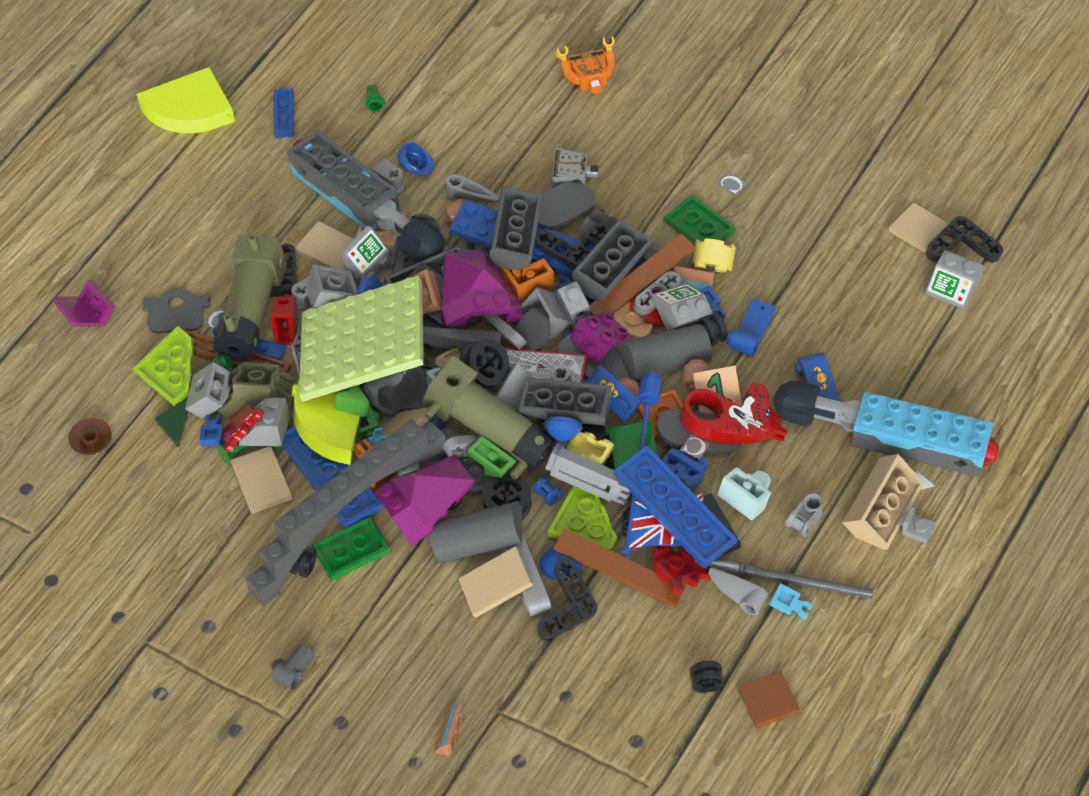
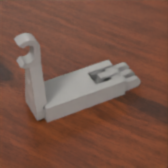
M569 440L565 441V443L557 442L545 468L551 471V476L611 502L613 500L622 505L627 504L631 492L613 474V469L565 449Z

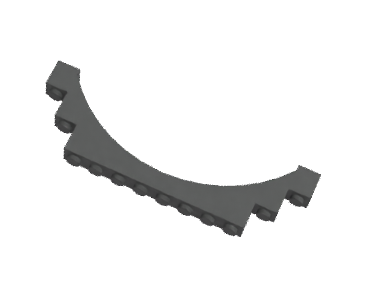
M413 419L408 421L274 522L277 538L260 550L263 565L245 578L249 593L262 606L267 604L280 594V588L307 545L345 505L377 481L404 467L424 461L448 458L442 449L443 444L449 438L461 435L449 424L442 430H439L432 422L421 428Z

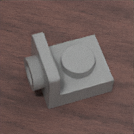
M911 506L908 513L904 512L900 525L903 526L902 535L927 544L936 522L915 515L916 508Z

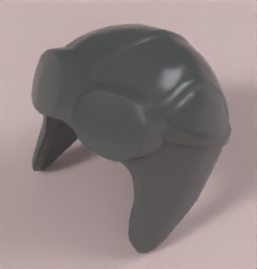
M417 366L365 382L362 392L374 409L385 414L395 415L400 410L425 408L422 406V402L428 385L422 367Z

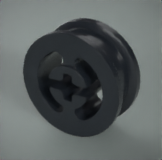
M482 339L467 344L459 357L460 361L478 373L475 382L483 388L500 384L506 378L509 371L507 352L499 342L493 339Z
M509 473L504 474L502 477L491 478L483 488V508L503 505L506 502V491H509L508 503L515 501L520 503L523 520L531 510V489L526 480L520 476L517 479H513Z

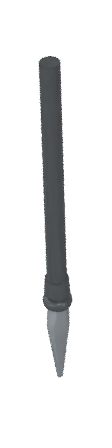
M715 560L709 565L727 572H738L739 575L758 576L872 598L873 589L758 568L749 564L745 565L744 562L738 564L732 561Z

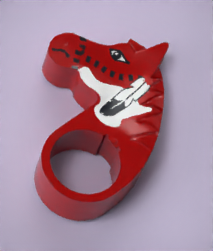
M752 383L749 386L742 406L736 405L714 391L696 389L687 395L680 411V421L684 428L697 437L710 442L735 445L756 443L769 438L784 441L785 437L783 435L788 433L779 424L780 416L770 406L768 389L759 383ZM690 406H705L714 412L717 419H701L691 411Z

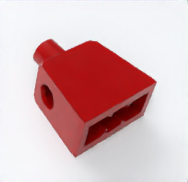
M287 294L282 297H275L273 300L271 322L274 342L277 344L291 345L292 343L293 345L297 334L298 314L296 300ZM284 322H287V329L282 327Z

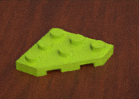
M177 326L133 368L136 375L172 406L185 400L189 394L192 382L194 348L192 337Z
M576 486L572 487L547 531L549 537L558 540L563 529H566L612 552L618 542L617 535L613 531L610 519L600 498Z

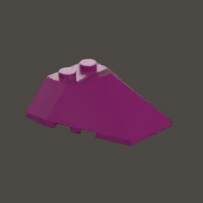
M486 251L450 252L445 254L441 312L446 327L466 325L470 316L502 314L506 323L519 321L524 315L521 303Z
M453 455L391 479L375 490L374 494L412 546L433 531V525L440 517L444 518L448 514L447 509L454 502L458 503L475 484V481L458 458Z

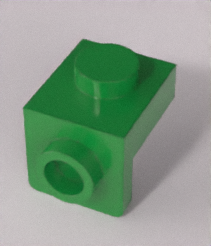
M370 403L368 416L363 417L367 426L357 430L359 441L367 440L368 437L373 436L374 429L379 428L378 422H380L378 412L376 409L372 410Z

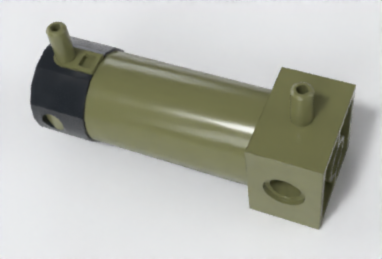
M255 235L238 236L232 256L236 272L213 341L215 351L222 355L226 353L231 360L246 361L251 359L255 353L273 286H281L287 266L279 238L257 237Z
M452 356L427 388L422 402L423 407H429L424 413L425 417L431 419L435 414L447 422L453 416L479 436L486 438L516 460L517 465L510 473L511 478L517 479L524 469L532 473L545 460L556 439L538 424L531 422L477 384L475 379L478 373L455 356Z

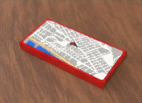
M504 348L509 358V364L518 363L534 378L550 379L552 377L551 371L555 366L566 365L570 369L572 382L584 383L587 364L586 354Z

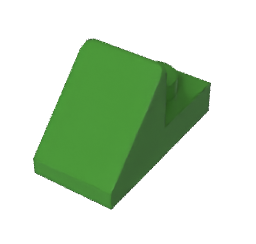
M358 385L339 390L340 393L335 398L336 410L361 417L368 416L369 400Z
M483 436L468 449V455L484 466L485 476L502 477L516 463V460Z

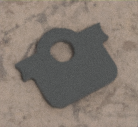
M174 288L166 291L160 298H144L142 309L149 312L148 326L150 331L153 333H170L177 326L188 331L200 329L203 324V309L210 307V295L192 296L185 289ZM174 298L184 300V304L179 308H171L169 306V302Z

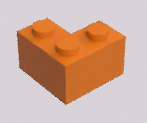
M544 258L518 270H510L498 266L499 272L520 303H523L536 288L547 291L555 288L554 272Z

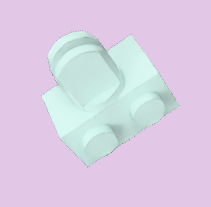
M736 467L723 478L718 496L752 521L766 508L771 494L768 490L771 482L770 476L759 470L752 475L750 473L746 474Z

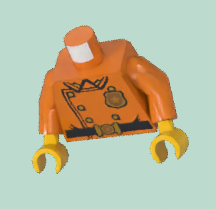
M613 36L611 37V44H606L605 37L603 38V46L606 48V52H604V49L568 56L567 60V46H563L565 54H561L557 48L555 55L562 61L560 64L564 77L574 85H577L582 91L590 89L593 94L600 93L602 86L607 85V78L611 77L615 68L614 51H612L614 46Z

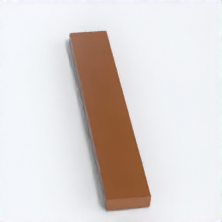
M681 233L622 279L604 300H595L590 304V314L596 315L607 312L614 315L664 273L670 271L695 251V247Z
M182 329L194 341L193 355L210 361L218 355L213 348V338ZM256 352L251 359L244 361L279 365L280 372L289 373L292 368L291 363ZM232 360L233 368H238L243 361Z
M563 529L554 546V550L674 608L677 607L682 594H673L670 591L669 584L662 580L654 571L569 530Z

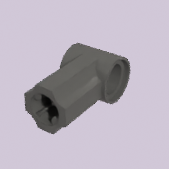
M299 644L285 662H280L275 667L272 679L290 690L296 689L302 680L303 672L316 657L315 652L307 645Z

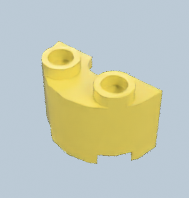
M698 239L695 241V251L693 252L691 265H694V268L706 270V267L709 266L715 267L714 271L720 273L732 271L736 250L734 245H724V241L715 239H704V242Z
M579 432L577 436L570 440L565 449L604 465L613 450L614 444L607 439L596 441V437L589 432Z

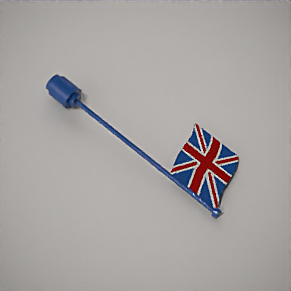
M654 372L644 373L640 380L638 400L645 405L639 451L644 448L649 408L660 400L662 381L660 375ZM704 493L696 495L703 503ZM632 495L625 547L622 548V554L630 555L632 549L649 546H682L639 500L636 501V497Z

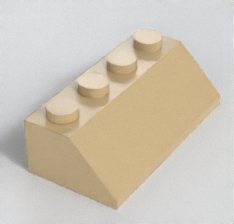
M899 454L880 457L842 523L856 538L887 550L901 526L900 522L904 512H909L924 482Z

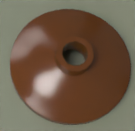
M89 418L78 422L72 427L68 440L75 452L83 455H93L103 451L109 445L112 432L109 425L103 420Z

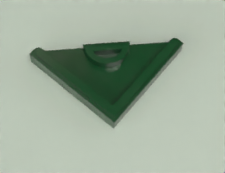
M188 398L155 417L157 424L177 447L180 446V440L187 421L188 410L185 407Z

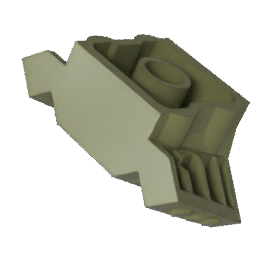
M243 361L238 368L230 371L228 380L230 392L223 406L218 409V412L227 419L232 414H238L247 405L255 408L265 398H286L288 410H290L293 398L292 389L297 380L289 373L280 372L279 365Z

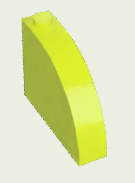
M209 67L136 94L143 114L155 125L169 131L200 133L235 122L232 107Z
M299 377L298 384H294L292 389V397H294L293 419L299 436L312 450L321 456L350 465L354 452L353 446L356 444L357 430L360 428L362 417L335 409V398L340 391L302 402L299 396Z

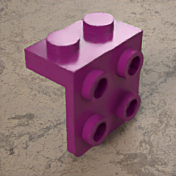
M87 280L80 296L55 297L53 300L58 310L75 327L104 326L115 308V305L94 280Z
M604 312L580 318L570 339L598 365L603 363L610 347L618 346L619 342L633 339V337L626 328L622 327L615 320L613 315Z

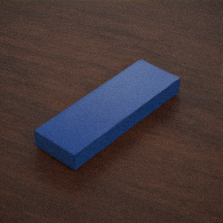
M293 88L274 90L275 138L295 137Z

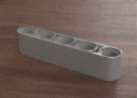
M522 534V544L515 546L521 553L533 586L519 594L529 617L551 610V604ZM515 546L502 548V552L504 553Z

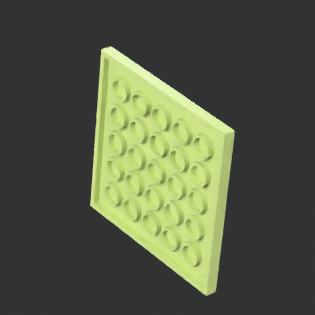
M419 275L302 312L299 396L302 402L424 365L422 280Z

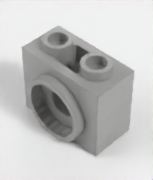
M212 362L193 374L185 409L203 419L206 415L221 408L230 392V385L228 384L230 371Z

